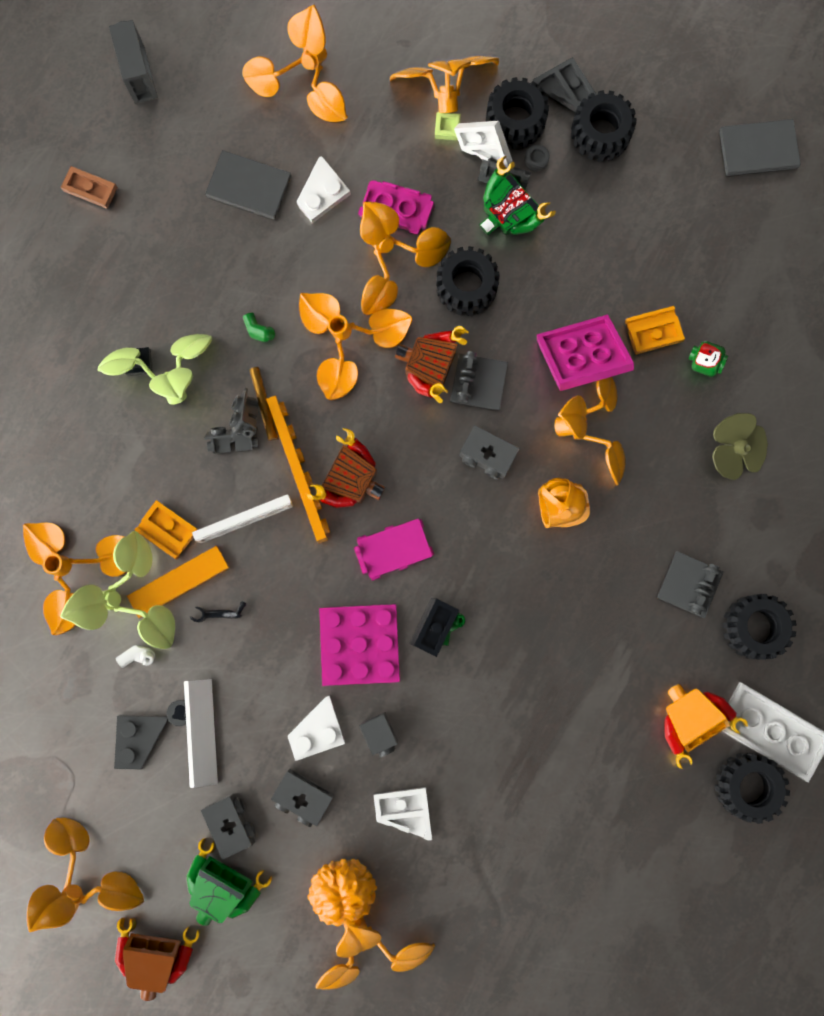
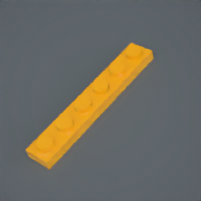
M276 395L267 398L269 409L316 541L318 543L328 541L326 534L330 533L326 518H320L318 510L322 509L320 501L307 497V494L312 495L310 485L313 484L309 471L304 472L301 463L305 462L301 448L296 449L293 440L297 439L292 424L287 426L285 416H288V411L284 401L279 402Z

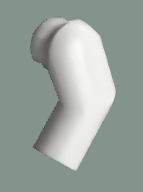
M134 645L116 657V661L121 668L126 667L133 661L149 666L154 662L155 653L150 648Z

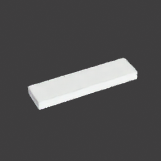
M287 494L196 530L192 534L195 541L202 544L290 509L294 504L291 497Z
M212 679L184 681L190 788L217 785Z

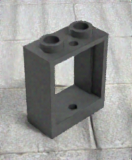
M120 21L110 25L109 29L122 79L134 103L137 104L158 98L145 46L134 21Z

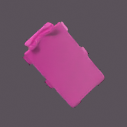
M374 180L370 181L363 202H378L391 207L399 216L398 228L408 230L409 233L416 235L420 234L421 229L424 231L428 228L430 215L435 208L430 194H421L420 191L385 181L383 183ZM360 206V209H359V212H358V214L360 215V217H362V215H363V207H362V206Z
M418 518L395 527L392 525L386 527L384 531L367 537L366 535L358 537V546L354 547L363 575L369 574L370 579L373 581L380 578V575L397 569L400 571L407 569L409 565L432 557L434 552L432 546L429 547L422 529L424 528L422 519Z

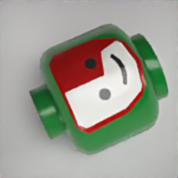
M703 341L699 347L694 345L688 360L693 361L692 370L709 377H714L717 373H722L729 356L725 354L726 350L724 347L709 341Z

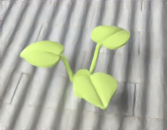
M193 334L178 339L171 346L172 355L177 356V368L165 372V374L155 376L147 365L138 358L140 351L136 348H122L110 353L102 360L97 370L106 375H121L131 370L135 364H138L152 378L149 387L154 393L166 397L169 404H179L187 398L185 390L193 379L190 369L181 368V361L183 358L193 359L202 354L210 345L212 336Z
M132 531L117 543L113 553L115 565L120 571L127 572L126 576L114 585H110L108 590L102 591L96 585H85L79 588L65 604L60 617L82 629L95 630L103 626L109 610L141 615L144 618L139 621L137 630L142 640L152 647L167 649L172 646L175 636V619L168 608L156 605L151 607L148 613L142 610L121 607L119 605L121 603V596L116 591V588L129 580L132 574L137 577L146 576L152 566L153 558L149 544L142 535Z

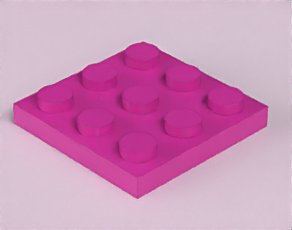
M608 314L537 334V343L560 391L634 370V362Z
M396 604L319 608L322 686L400 682Z

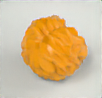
M343 858L340 861H331L329 864H324L322 868L318 869L317 874L311 878L312 885L309 887L307 897L313 906V911L315 914H318L321 922L324 921L327 925L333 924L338 927L344 923L346 918L356 921L369 914L371 904L375 901L376 880L372 878L373 875L367 870L365 865L361 864L359 859L355 860L352 858L351 860H346Z

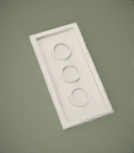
M739 682L728 703L737 712L736 716L748 722V727L743 725L741 721H738L735 727L740 734L731 730L730 726L722 730V732L758 754L774 760L778 763V766L809 783L824 755V731Z

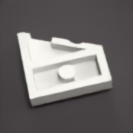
M499 121L459 123L454 128L462 151L471 155H477L487 161L489 158L498 161L501 157L507 156L503 161L504 166L507 168L513 162Z
M320 156L297 200V205L307 218L314 223L350 196L351 193L325 159Z
M330 696L325 697L288 735L295 761L345 744Z
M426 787L374 794L377 822L393 826L406 833L418 835L426 840H432Z

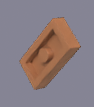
M70 166L61 185V189L64 192L108 209L118 188L115 183Z

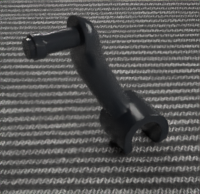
M241 601L236 612L232 610H205L201 607H195L202 612V617L196 619L190 616V618L198 623L205 621L206 618H241L242 615L240 614L246 603Z

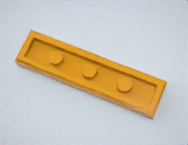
M216 545L127 595V598L133 609L148 613L151 607L166 605L228 570L230 567Z

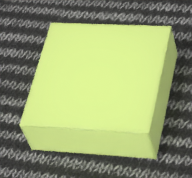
M437 112L435 139L458 140L454 128L460 123L461 114Z

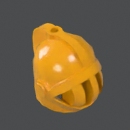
M554 478L538 489L541 517L546 528L571 527L579 525L588 519L590 515L587 491L581 484L573 483L566 478Z

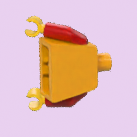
M680 684L673 686L668 691L674 703L666 708L668 715L664 719V736L673 754H676V763L681 769H683L679 762L681 758H688L692 765V758L688 752L730 726L731 730L740 734L735 727L738 721H741L743 725L748 727V722L736 716L737 712L723 697L708 691L701 693L697 688L686 693Z

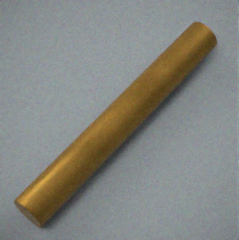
M253 367L249 371L268 441L278 439L266 400L267 395L259 367Z

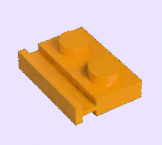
M674 306L633 316L625 320L635 355L681 343L685 340Z
M156 500L142 518L139 526L134 530L178 560L179 555L193 539L192 532L198 529Z

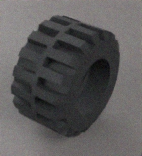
M514 77L511 82H508L507 79L502 81V85H497L494 88V92H491L487 104L486 122L499 121L507 145H512L513 149H517V145H521L522 148L527 147L528 142L533 144L536 142L537 137H541L549 112V100L547 96H543L544 90L542 87L537 89V83L534 81L528 83L527 78H522V81H518L517 77ZM510 107H521L530 116L523 120H514L508 117L504 111Z
M604 90L598 91L597 95L593 92L588 95V99L584 98L581 101L580 106L576 109L571 127V139H574L573 144L575 148L580 147V154L584 155L586 153L588 154V159L592 160L593 157L598 158L597 161L603 162L604 158L610 161L613 160L614 155L619 157L623 150L627 149L635 130L637 118H634L636 114L635 109H630L631 103L629 100L624 101L623 95L615 96L614 91L610 90L608 94H605ZM598 119L609 121L616 131L601 133L594 129L591 122Z
M468 246V250L460 247L457 249V253H454L453 250L449 252L448 258L444 257L442 259L441 266L437 270L436 286L437 294L441 297V303L443 305L447 304V309L451 312L453 309H456L457 315L461 316L462 312H467V316H472L473 311L479 314L483 312L484 307L488 309L491 306V301L495 300L499 286L500 273L497 271L496 261L492 263V256L489 253L484 256V250L479 248L478 252L473 251L474 247ZM462 272H471L481 279L482 285L474 291H463L456 287L453 279Z
M755 594L742 597L737 600V603H732L729 607L731 609L730 612H726L724 616L727 618V622L723 623V628L727 629L724 637L730 640L728 644L730 648L736 649V653L740 656L757 660L777 658V655H783L787 652L785 648L792 646L793 642L790 638L796 637L797 632L792 631V626H797L796 620H791L790 616L794 614L791 609H785L787 604L784 601H777L778 597L773 595ZM754 612L764 614L770 623V634L761 643L755 641L748 632V620Z
M754 753L736 754L737 757L735 758L729 757L726 759L728 764L720 766L719 769L722 770L721 775L716 774L715 778L719 780V785H715V791H718L720 794L717 798L719 802L724 804L723 807L726 811L746 822H755L757 824L763 823V820L768 822L774 820L772 816L774 814L779 816L782 813L780 807H786L788 804L784 799L785 795L790 796V790L785 788V785H789V780L783 777L785 772L782 768L777 767L778 763L768 759V757ZM757 772L763 780V792L756 801L747 803L741 796L740 785L746 775Z

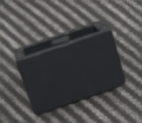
M431 598L409 644L437 657L459 609L437 598Z

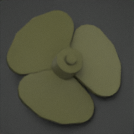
M751 413L731 415L714 429L713 436L716 442L725 445H719L715 448L712 459L716 470L725 478L736 480L742 475V457L747 470L750 472H758L766 459L768 446L766 432L763 427L756 425V417Z

